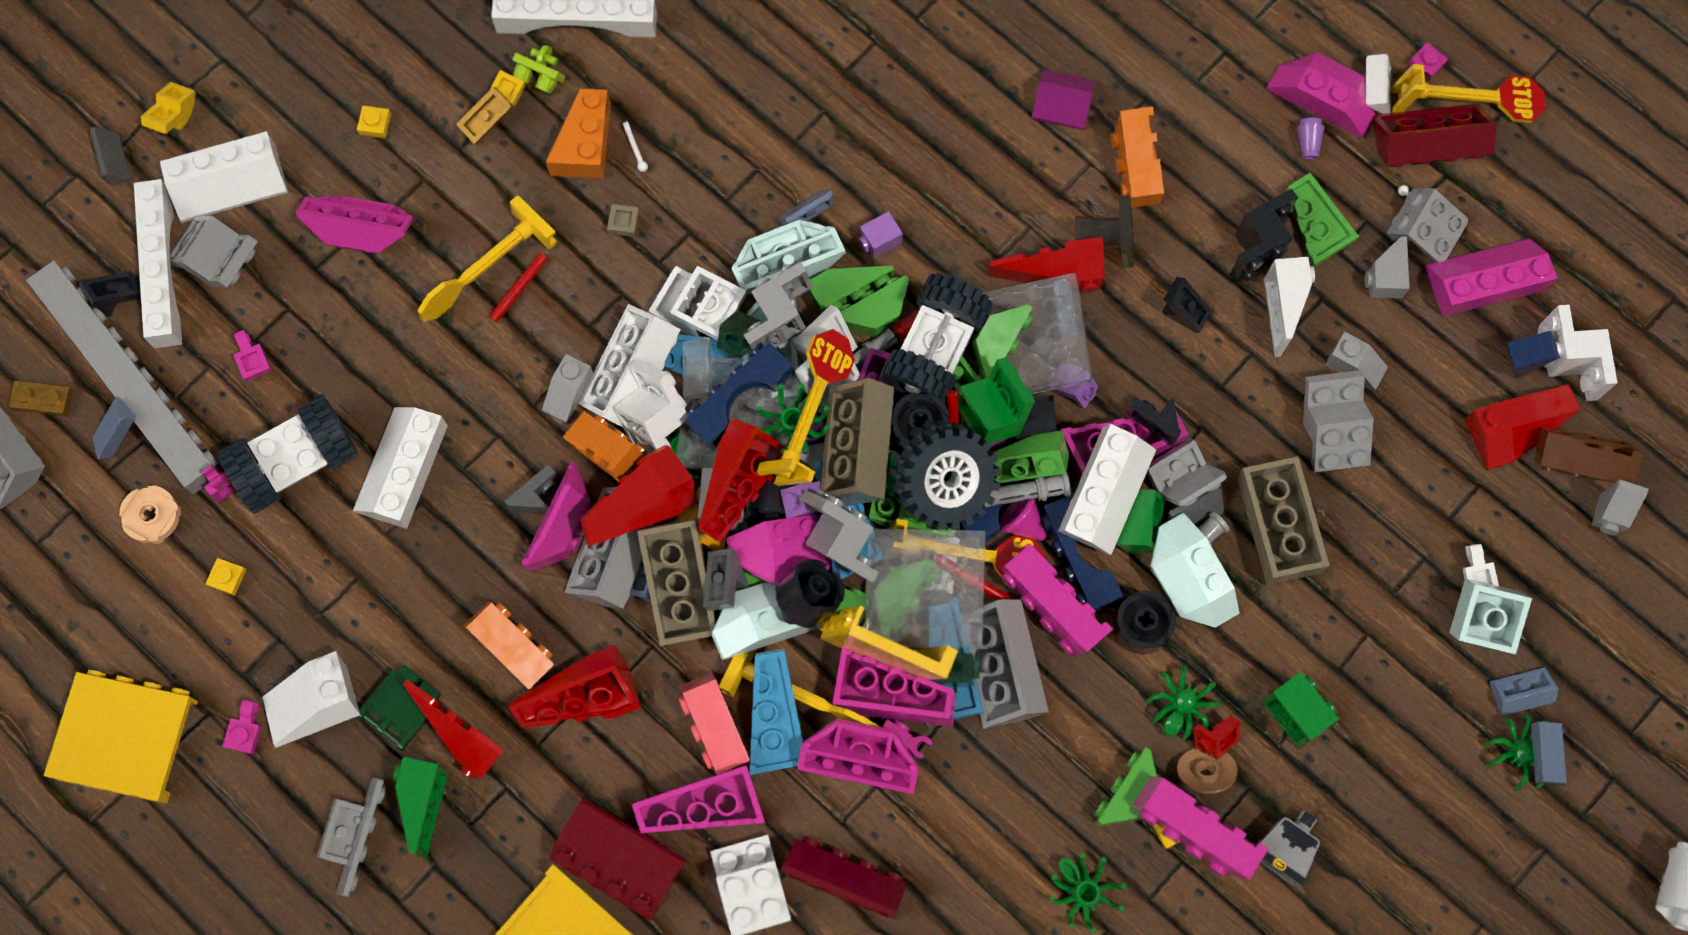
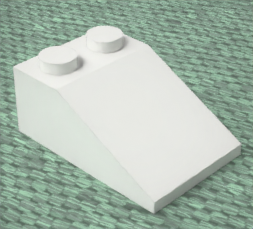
M1308 257L1275 259L1264 278L1275 357H1281L1291 341L1311 285L1315 281V270L1313 266H1310Z
M336 651L307 662L262 697L273 744L276 748L360 715L348 668Z

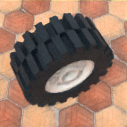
M937 420V425L927 422L923 424L925 430L923 432L914 428L909 432L913 437L910 441L905 438L900 441L899 445L904 448L901 454L894 451L892 459L898 462L897 467L890 466L889 474L896 478V481L890 482L891 489L898 493L895 496L898 503L903 505L904 509L930 527L933 525L937 529L945 530L947 526L952 530L960 529L959 522L966 526L975 523L972 516L976 514L982 518L987 513L982 508L984 504L988 503L992 506L995 498L990 496L991 491H999L1000 483L994 480V476H1001V468L993 464L999 461L995 452L989 450L992 446L988 441L982 439L980 435L954 422L951 424L945 420ZM948 471H952L951 478L944 482V475Z

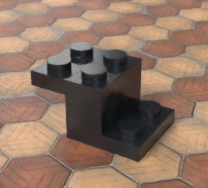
M1293 189L1284 192L1244 215L1235 236L1245 252L1239 254L1229 274L1235 283L1242 279L1245 281L1253 279L1260 273L1259 270L1266 266L1270 269L1274 260L1282 259L1283 254L1288 251L1287 247L1293 237L1284 224L1288 221V215L1294 210L1293 206L1298 198Z

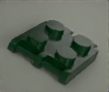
M406 665L398 672L393 669L360 708V715L357 716L360 720L364 718L377 728L376 732L382 736L384 734L396 743V748L400 751H403L428 721L403 685L408 680L416 686L422 678ZM425 680L418 687L436 701L441 696V693ZM369 711L379 718L382 723L380 724L368 714ZM390 727L403 738L400 740L388 728Z

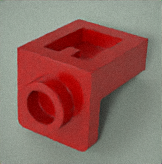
M1229 715L1223 722L1217 723L1211 732L1200 724L1194 727L1196 747L1200 752L1209 754L1216 760L1222 757L1240 740V720L1232 715Z

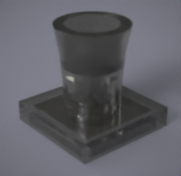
M1130 195L1119 196V217H1075L1076 240L1102 237L1103 249H1121L1123 268L1135 267L1133 213Z

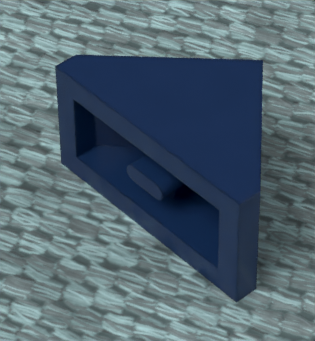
M1552 331L1507 342V353L1515 378H1520L1560 358Z

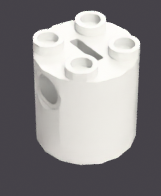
M1678 842L1677 847L1671 848L1668 852L1669 863L1662 877L1655 908L1673 927L1688 931V843Z

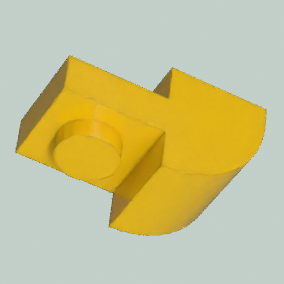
M170 82L156 94V104L141 116V125L167 134L172 128L183 129L194 107L195 90Z

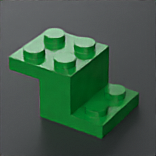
M1007 357L996 360L988 378L960 386L958 390L959 424L980 435L990 445L1020 435L1035 402L1032 392L1026 388L1019 377L1017 369L1011 365Z

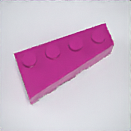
M1178 413L1177 419L1180 436L1173 447L1133 419L1124 420L1123 418L1109 423L1097 425L1094 423L1084 427L1073 429L1070 427L1060 430L1063 431L1067 445L1068 461L1078 482H1080L1102 428L1106 425L1112 424L1138 436L1156 449L1154 457L1178 446L1189 435Z
M1031 544L1000 569L1003 573L1002 579L1011 589L1016 588L1021 593L1023 604L1030 611L1035 610L1040 615L1042 626L1049 633L1054 632L1061 640L1059 645L1068 655L1073 654L1075 657H1078L1088 652L1113 630L1107 622L1101 625L1096 620L1094 615L1096 611L1088 603L1085 604L1082 601L1078 602L1076 600L1075 589L1063 579L1058 581L1055 578L1057 571Z
M842 647L833 698L834 706L846 708L863 716L953 727L957 697L953 689L919 676H913L901 669L877 662L875 659L867 656L864 657Z
M747 766L632 804L641 833L765 823Z
M1151 776L1133 804V807L1141 812L1139 817L1152 826L1155 824L1159 825L1164 829L1162 834L1175 843H1178V841L1182 842L1187 846L1185 851L1198 860L1205 859L1210 863L1208 868L1217 875L1224 877L1226 874L1251 879L1268 848L1261 843L1247 842L1244 840L1245 832L1224 822L1220 824L1218 822L1220 819L1218 814L1201 805L1198 808L1195 807L1196 799L1166 779Z

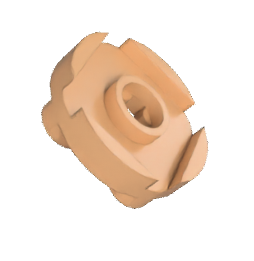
M147 486L149 488L136 489L129 493L121 504L119 516L121 517L122 528L126 534L138 542L159 544L171 535L177 527L181 508L175 498L161 487ZM155 508L156 516L154 519L145 521L146 516L144 512Z

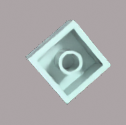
M1465 578L1450 634L1459 641L1516 654L1532 598L1521 591Z

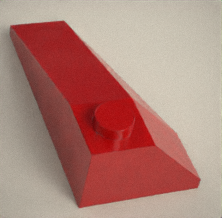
M1096 237L1066 242V248L1055 251L1050 250L1049 247L1041 248L1039 252L1031 257H1028L1026 254H1017L989 261L988 277L1051 288L1054 282H1059L1071 291L1095 292L1098 288L1102 287L1105 278L1103 238Z
M1568 384L1476 409L1465 419V423L1486 471L1513 463L1538 443L1541 427L1558 428L1576 414L1580 407Z
M732 418L718 445L698 529L720 542L741 518L742 509L749 501L754 502L760 496L758 491L766 481L771 483L777 476L775 474H757L760 462L781 460L783 456L781 450L786 449V447L758 427Z
M664 445L643 456L636 463L638 467L629 476L624 475L618 481L620 485L609 496L604 495L580 519L587 545L592 546L677 516L698 504L693 478L668 445Z
M612 645L587 655L508 704V707L520 726L526 728L554 725L559 720L576 719L577 722L586 721L587 717L604 716V719L615 718L640 708V701L629 667L617 646Z
M406 680L403 685L457 762L462 764L458 770L472 780L476 775L482 779L504 749L474 727L465 723L456 714L443 707L413 683Z

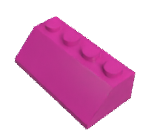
M1531 239L1425 265L1442 317L1546 291L1558 279L1549 254Z

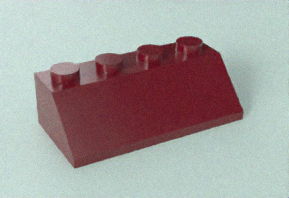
M1479 104L1377 114L1373 116L1372 123L1378 154L1384 163L1390 167H1402L1408 163L1429 164L1431 161L1436 160L1452 162L1464 157L1479 159L1483 158L1484 155H1491L1495 152L1497 123Z
M582 799L557 838L549 860L650 921L666 902L685 862L683 857L585 799Z
M804 837L802 841L795 839L781 869L784 876L894 920L907 884L902 882L904 877L887 871L885 875L874 871L875 865L860 859L858 864L846 860L848 854L831 848L830 853L819 849L820 843L810 838Z

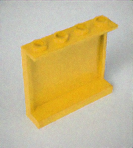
M862 606L835 611L821 623L820 630L823 633L820 639L927 680L947 679L958 650L949 646L910 650L857 625L864 609Z
M88 670L87 674L76 672L44 776L59 781L167 804L171 792L165 791L188 711L190 705H197L198 701L189 697V691L172 688L171 692L161 690V685L144 682L143 686L133 684V679L116 676L115 680L105 678V673Z
M552 865L545 873L547 876L495 934L633 935L555 865Z

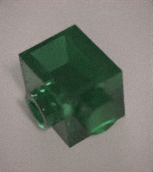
M736 310L720 324L716 348L741 359L752 349L744 334L748 332V329L753 324L761 320Z
M957 653L947 679H937V684L945 687H975V679H980V662L974 661L972 653Z

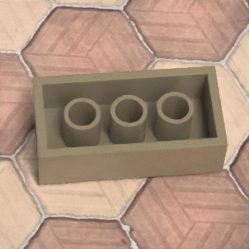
M870 378L830 387L826 424L829 426V430L825 435L820 491L843 502L845 506L884 500L894 387Z
M1299 457L1243 468L1237 476V481L1266 585L1322 574L1330 565Z
M697 517L644 527L637 531L660 646L710 637L717 623L716 611H709L703 608L707 565Z

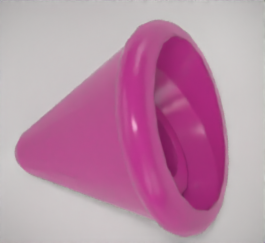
M1035 498L1012 502L999 520L1000 531L1003 533L1008 532L1038 541H1043L1046 538V532L1035 503Z

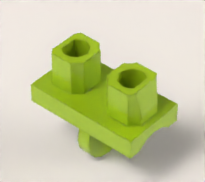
M544 45L540 50L532 48L530 55L537 58L536 62L518 53H515L512 59L517 62L513 74L514 77L528 84L534 71L541 73L535 87L551 94L557 82L563 83L566 77L546 66L548 63L555 66L558 61L557 58L551 56L552 48L550 46Z

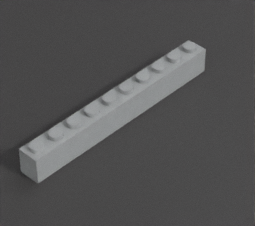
M52 261L26 281L113 395L119 397L136 415L135 424L184 488L194 495L209 484V480L203 475L202 471L212 465L220 473L215 467L219 462L209 450L204 452L199 445L203 441L193 429L188 431L183 424L186 422V419L177 408L171 410L167 405L171 401L170 398L160 387L157 390L154 388L151 382L155 379L145 367L140 369L135 362L139 358L129 346L125 349L120 344L123 338L113 326L110 328L106 326L104 321L108 318L105 314L89 304V300L81 287L77 288L73 283L77 278L66 265L61 268L55 261Z

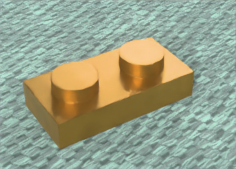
M493 86L456 125L473 144L478 145L515 107L497 87Z
M14 380L8 408L14 411L67 417L73 390L66 386Z

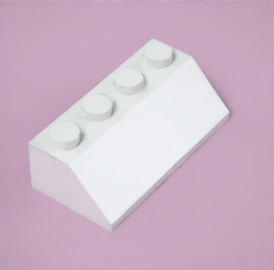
M267 131L160 161L166 188L181 223L193 220L195 216H208L288 193L276 145Z
M628 304L578 404L622 426L613 407L639 388L628 365L639 359L663 370L665 360L671 348L676 344L677 336L681 329L655 315Z
M394 407L354 506V512L405 529L408 528L448 427L442 416L415 407Z
M1112 424L1104 426L1058 532L1111 555L1156 449L1138 436Z

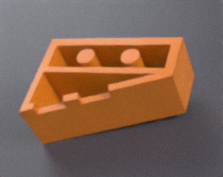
M579 90L546 161L550 176L604 178L611 107L607 90Z
M1153 106L1120 111L1115 131L1110 136L1112 149H1116L1118 158L1115 160L1116 171L1118 175H1122L1123 183L1120 184L1121 197L1127 200L1128 208L1160 204L1164 195L1160 159H1157L1154 142H1157V134L1152 133L1150 128V120L1154 115Z
M583 411L563 438L574 449L615 480L619 481L624 475L629 476L638 467L636 463L649 453L637 443L632 444L629 442V438L615 428L613 431L608 428L609 423L599 415L595 414L592 417Z
M488 601L463 626L527 689H530L554 665L549 660L553 655L541 643L536 647L529 640L532 634L521 623L515 626L508 619L511 613L500 602L494 605Z

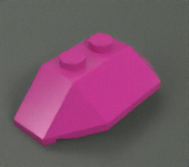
M1318 52L1280 65L1266 90L1361 139L1375 115L1374 109L1366 104V77Z
M343 195L322 196L319 198L306 196L296 211V216L325 244L380 253L403 237L413 221V215L407 214L396 205Z
M570 462L540 527L521 562L524 569L529 572L569 558L571 552H575L581 543L582 536H580L583 528L580 519L593 506L578 466L574 462Z
M817 514L765 521L726 539L729 549L733 548L736 550L741 567L771 584L779 583L792 569L806 559L820 560L827 564L825 568L828 570L832 564L831 559L806 545L808 538L821 518Z
M837 718L802 743L797 770L914 794L919 767L895 730Z

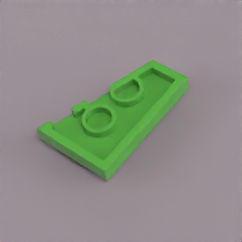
M1311 173L1287 187L1286 191L1293 189L1298 197L1293 206V213L1311 266L1316 267L1357 241L1359 238L1358 234Z

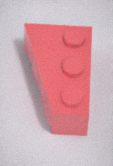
M708 673L680 685L684 697L680 698L679 701L685 716L691 713L695 724L690 727L696 742L703 741L707 751L703 752L702 756L708 770L714 767L718 775L750 761L713 673Z

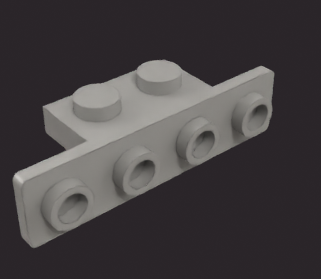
M371 779L363 806L334 799L316 857L344 865L336 895L348 897L349 892L355 890L358 881V874H355L359 862H363L367 852V845H364L367 834L372 833L376 823L374 811L376 805L382 802L385 794V787H382L383 779Z

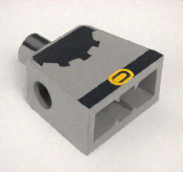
M1302 810L1295 822L1286 817L1278 820L1256 843H1261L1268 848L1260 863L1292 886H1301L1320 844V841L1309 833L1317 819L1310 813Z

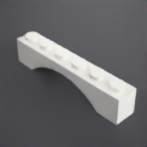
M493 0L492 21L497 33L524 34L543 27L578 25L607 29L629 37H656L657 11L655 0Z
M162 179L134 183L143 336L154 349L182 345L181 320L176 303L170 265V230L173 220L172 200Z

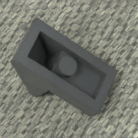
M547 465L504 501L512 513L545 515L548 507L539 497L542 494H549L556 487V482L559 479L555 471Z
M730 548L708 552L703 608L709 611L734 608L736 589L748 587V582L740 565L736 550Z

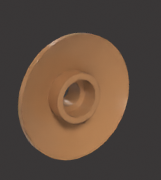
M1193 748L1184 753L1179 759L1177 773L1181 782L1191 790L1212 794L1226 790L1235 782L1237 765L1227 752L1216 760L1209 754L1200 752L1198 748Z

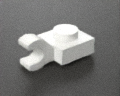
M1482 545L1465 546L1467 558L1471 566L1462 568L1464 578L1499 586L1494 562L1485 563Z

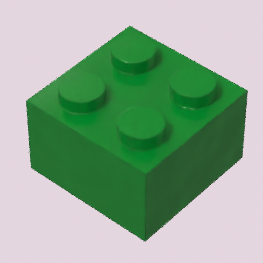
M1299 672L1262 701L1298 749L1339 720L1335 715L1337 711L1333 704L1327 699H1322L1316 691L1318 689L1316 683L1308 675L1304 676L1302 672Z

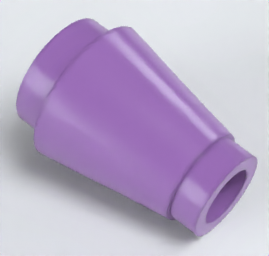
M1319 118L1301 119L1300 126L1297 127L1303 159L1314 160L1319 158L1325 128L1322 125V120Z

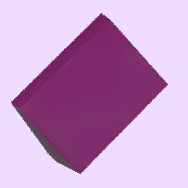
M1043 69L1032 119L1084 130L1095 80Z

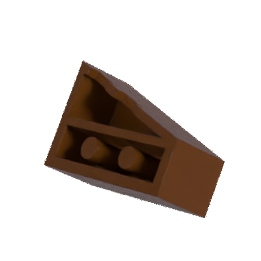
M1541 427L1534 460L1541 465V469L1550 472L1563 470L1578 477L1590 476L1607 482L1623 480L1635 484L1643 453L1627 441Z

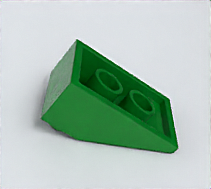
M403 757L402 763H398L395 768L394 781H396L395 787L409 853L427 859L449 771L439 764Z

